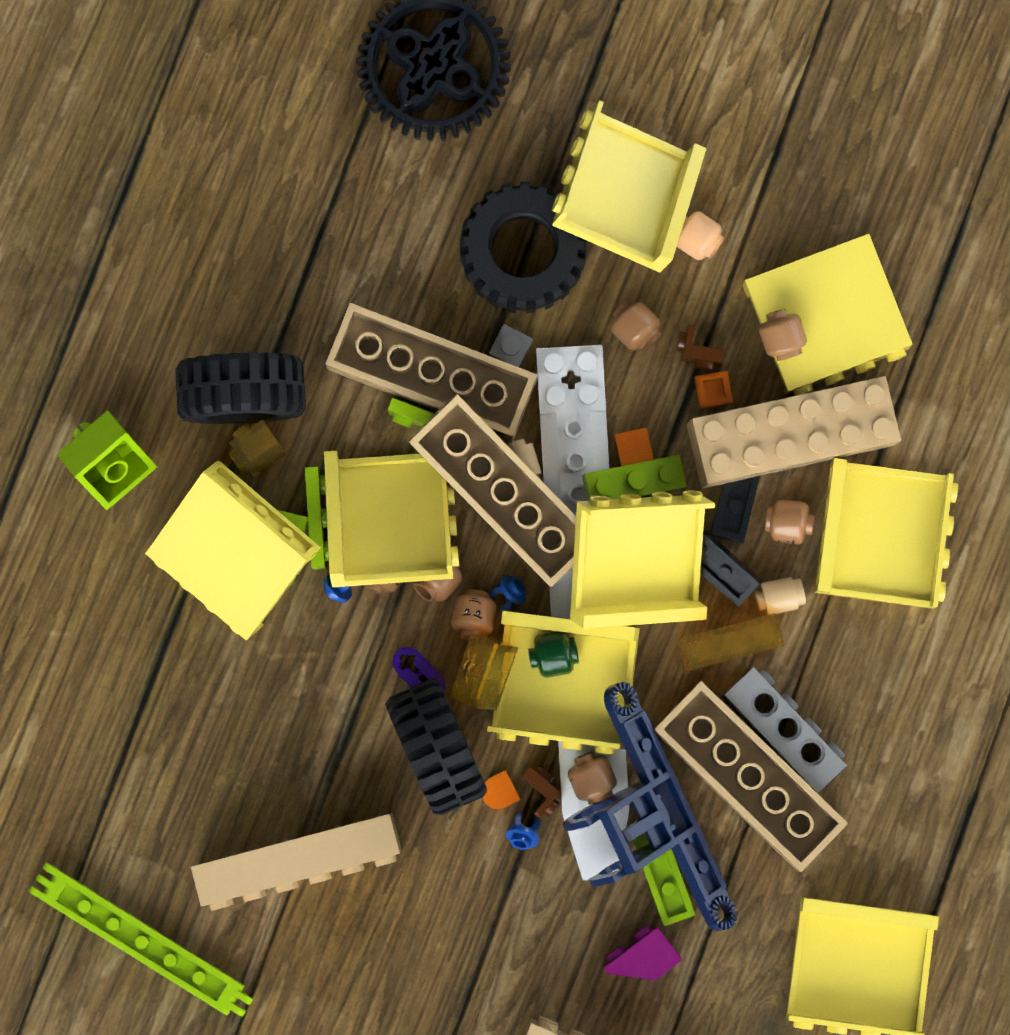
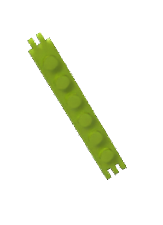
M45 862L42 868L53 875L51 880L42 874H38L35 880L46 888L42 891L40 888L31 885L28 892L223 1014L228 1015L230 1011H233L239 1016H244L246 1010L237 1005L236 1001L240 999L248 1005L253 1001L252 997L242 992L246 987L244 984L55 866Z

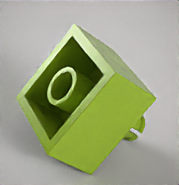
M107 410L92 424L88 422L79 424L84 431L81 432L76 427L73 432L74 439L56 454L73 476L106 510L111 508L157 468L139 444Z

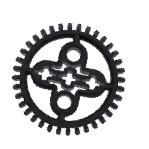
M397 0L398 6L396 8L390 2L385 4L388 12L387 15L381 11L376 12L379 24L369 21L368 28L373 34L363 32L362 39L368 44L358 46V51L366 56L356 58L357 65L365 67L357 71V77L366 79L359 84L361 91L371 90L364 96L367 103L376 101L372 105L371 111L378 113L384 110L380 116L382 123L387 122L392 117L390 128L393 131L402 124L403 136H407L410 130L414 129L415 140H420L422 132H427V140L432 142L434 139L433 133H440L441 141H446V132L452 130V136L456 139L459 138L458 128L463 127L464 132L469 134L471 133L469 122L473 121L476 126L480 127L482 125L480 114L486 118L492 116L491 110L487 107L488 105L493 108L500 106V102L494 95L504 97L506 94V90L499 85L509 84V77L501 73L511 71V64L502 62L510 59L511 54L510 51L501 50L508 46V41L506 38L497 39L503 34L502 27L492 28L496 23L495 16L484 19L487 14L485 6L475 11L477 0H470L467 5L464 4L465 0H409L407 2ZM439 9L459 14L457 17L441 20L428 37L412 28H400L394 32L390 31V28L405 16L422 10ZM467 22H471L476 26L489 48L491 72L485 89L481 88V77L478 70L462 59L471 42V32ZM457 31V40L452 39L446 43L445 34L451 36ZM383 40L387 41L389 58L405 70L396 88L397 98L401 104L399 108L387 98L377 76V55ZM403 41H410L415 45L412 52L405 54L397 50V47ZM453 54V65L449 68L448 60ZM436 59H439L440 68L434 66L428 71V61L434 63ZM419 61V70L415 74L414 64ZM458 76H466L471 81L465 88H457L452 82ZM418 87H421L422 96L416 94L414 97H411L410 88L416 90ZM439 93L458 102H465L474 97L478 98V101L465 112L444 120H423L408 115V112L427 109Z

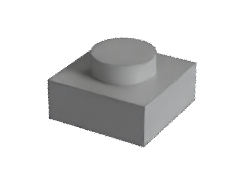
M504 324L489 355L520 368L533 342V338Z

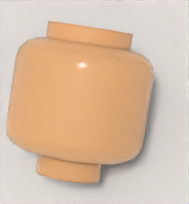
M695 211L685 218L677 248L696 260H703L706 257L711 259L724 240V236L721 235L722 227L702 212Z

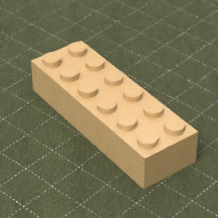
M349 303L325 364L329 371L436 412L453 395L458 394L498 436L511 441L514 440L537 381V374L353 303Z
M886 376L693 418L686 424L701 489L824 462L834 458L891 447L901 441Z
M458 394L453 395L407 441L514 551L552 587L573 567L576 516Z
M702 681L654 728L655 733L798 872H802L848 824Z
M391 813L192 866L191 870L200 906L209 905L210 910L213 911L234 905L232 898L242 896L244 902L267 896L265 890L273 887L276 888L277 893L296 889L299 887L298 881L308 878L310 885L332 878L330 872L342 870L343 876L364 870L363 863L375 861L376 867L397 861L396 855L402 853V848L393 814Z

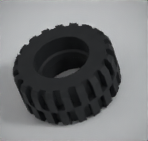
M520 181L519 186H511V183L501 185V190L496 192L490 190L484 194V199L480 203L476 202L470 209L469 217L465 218L462 226L460 255L464 274L468 282H471L474 291L480 297H485L490 305L496 308L498 306L504 307L506 312L516 313L517 310H524L528 314L536 313V309L542 307L546 310L554 306V302L559 299L563 300L570 293V289L574 285L576 286L584 268L587 241L552 225L556 214L552 211V206L559 192L556 194L550 192L549 187L540 184L539 187L530 186V182ZM517 219H530L542 224L549 230L554 241L555 250L551 263L543 272L532 277H515L502 271L496 264L492 254L493 238L498 229L507 222Z
M269 352L202 355L181 360L175 369L177 414L185 422L200 424L275 422L298 418L302 416L306 409L304 364L295 355Z
M428 679L389 697L385 703L387 711L433 813L444 815L482 798L487 792L486 785L439 681Z

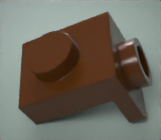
M688 324L686 333L680 332L677 352H683L682 361L695 363L696 369L714 371L715 367H721L725 350L693 345L695 325Z
M529 766L521 777L546 798L534 812V815L540 818L544 813L549 817L561 803L556 798L561 792L550 784L554 778L542 767L538 766L534 770Z

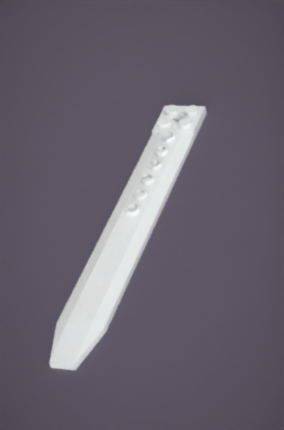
M602 345L536 348L543 482L575 516L577 501H588L582 475L609 469ZM569 371L574 372V375L581 379V382L575 383V389H568V384L561 381V378L566 377ZM573 567L552 587L549 586L551 617L570 619ZM558 741L562 815L564 821L576 812L590 806L587 800L582 801L576 797L568 778L569 769L576 765L574 762L576 757L588 752H593L594 757H607L617 779V784L612 790L613 794L628 787L625 749H615V755L596 753L595 746L582 744V750L562 748V741ZM629 804L614 813L621 831L627 826ZM601 820L588 827L568 831L583 880H588L609 865L619 861Z

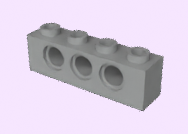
M754 667L751 668L722 696L778 756L815 792L819 793L847 766L842 761L845 754L832 741L827 745L820 738L819 734L822 730L809 717L805 720L801 718L795 711L799 707L787 693L781 696L772 687L776 682L763 668L759 671ZM759 694H765L772 700V708L768 713H760L755 708L754 701ZM784 718L790 719L795 725V732L790 738H785L778 732V724ZM806 743H812L818 749V757L814 762H807L801 756V749Z

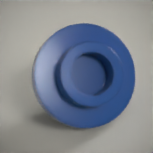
M330 573L324 577V590L330 599L341 603L351 599L352 592L350 586L332 587Z
M504 575L499 579V586L491 590L490 597L492 598L499 593L504 594L506 603L500 610L502 612L507 611L515 604L521 605L526 601V587L519 578Z
M518 813L514 819L513 826L507 828L506 838L515 848L527 850L538 844L539 836L537 831L540 820L535 818L533 825L527 828L521 824L523 814Z

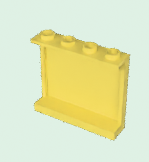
M599 100L592 110L586 109L580 120L579 128L583 129L581 137H577L570 151V155L574 157L572 165L566 167L561 178V183L565 186L563 192L557 195L553 203L552 211L556 214L552 225L650 269L661 272L673 260L707 148L694 143L688 151L682 150L602 114L601 110L604 102Z
M869 234L746 279L742 285L747 298L750 297L760 325L768 321L767 314L781 309H785L787 314H797L801 319L807 337L806 345L801 348L803 353L777 361L776 356L773 357L785 386V396L794 393L795 396L814 391L812 385L825 381L826 386L835 384L845 379L844 373L856 370L857 374L864 373L876 367L874 362L887 358L888 363L907 356L905 350H908L913 345Z
M324 451L329 573L332 587L453 579V567L459 566L458 546L451 547V536H457L456 515L449 516V505H455L454 488L451 485H447V481L421 454L339 459L337 451Z
M834 458L830 463L814 593L932 609L938 607V601H944L946 582H941L942 568H948L950 549L945 548L946 535H952L954 516H949L950 502H956L958 483H953L954 474L938 475L848 463L845 459Z
M218 460L202 472L145 554L159 568L165 570L179 582L183 589L189 591L200 600L210 612L215 613L228 624L233 632L247 641L264 625L262 622L305 564L317 554L321 547Z
M693 490L683 491V494L680 496H672V494L665 492L652 493V497L641 498V496L636 494H623L621 499L591 496L589 501H577L570 619L583 629L706 620L707 606L698 601L705 509L715 508V503L705 498L702 492Z
M503 611L501 624L505 626L492 726H488L487 731L496 732V739L516 741L517 735L529 737L530 744L549 746V740L562 741V748L582 750V744L595 746L596 753L615 755V749H625L605 707L604 693L610 685L626 682L630 684V687L633 686L640 628L615 626L583 629L571 619ZM556 631L566 632L569 638H575L579 663L574 664V669L569 674L545 678L540 674L538 667L531 668L528 649L534 648V640L537 635ZM617 692L618 695L616 696L618 699L616 701H619L617 704L624 707V698L621 693Z
M801 897L786 1019L794 1021L793 1027L813 1030L814 1024L827 1026V1032L847 1035L848 1029L861 1030L860 1035H881V1033L890 1035H925L922 1033L933 936L934 930L938 929L939 916Z

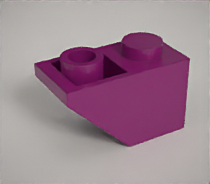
M646 925L632 936L635 942L624 950L620 945L606 955L604 958L607 960V963L603 965V968L608 974L657 980L682 961V959L657 926L650 929Z

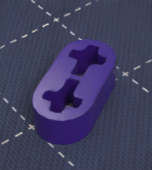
M405 647L395 653L392 661L393 667L410 687L422 683L419 677L424 674L428 679H438L445 693L446 684L444 679L416 649ZM405 654L409 657L414 654L416 656L414 664L420 670L416 675L408 668L403 671L400 669L399 666L402 664L401 655Z

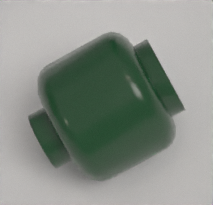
M556 631L537 635L534 640V648L528 649L531 668L538 667L540 674L545 678L569 674L573 671L574 664L579 663L575 638H569L566 632Z

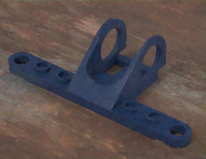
M626 682L610 685L604 693V704L640 782L613 794L603 801L585 807L562 823L565 831H572L588 827L601 820L615 849L619 861L589 878L591 886L596 887L614 883L625 875L636 873L672 849L707 925L715 931L732 928L736 924L734 921H737V917H735V915H738V911H735L736 905H733L734 902L730 899L725 889L727 885L646 711L642 710L638 698H636L637 692H634V688L630 687V684ZM617 692L621 693L624 698V707L617 704L619 703V701H616L618 699L616 696L618 695ZM631 803L638 820L621 831L614 813ZM645 833L649 844L631 852L627 842ZM717 906H720L723 910V921L720 918L717 919L719 917L715 914L718 913V911H715V909H718Z

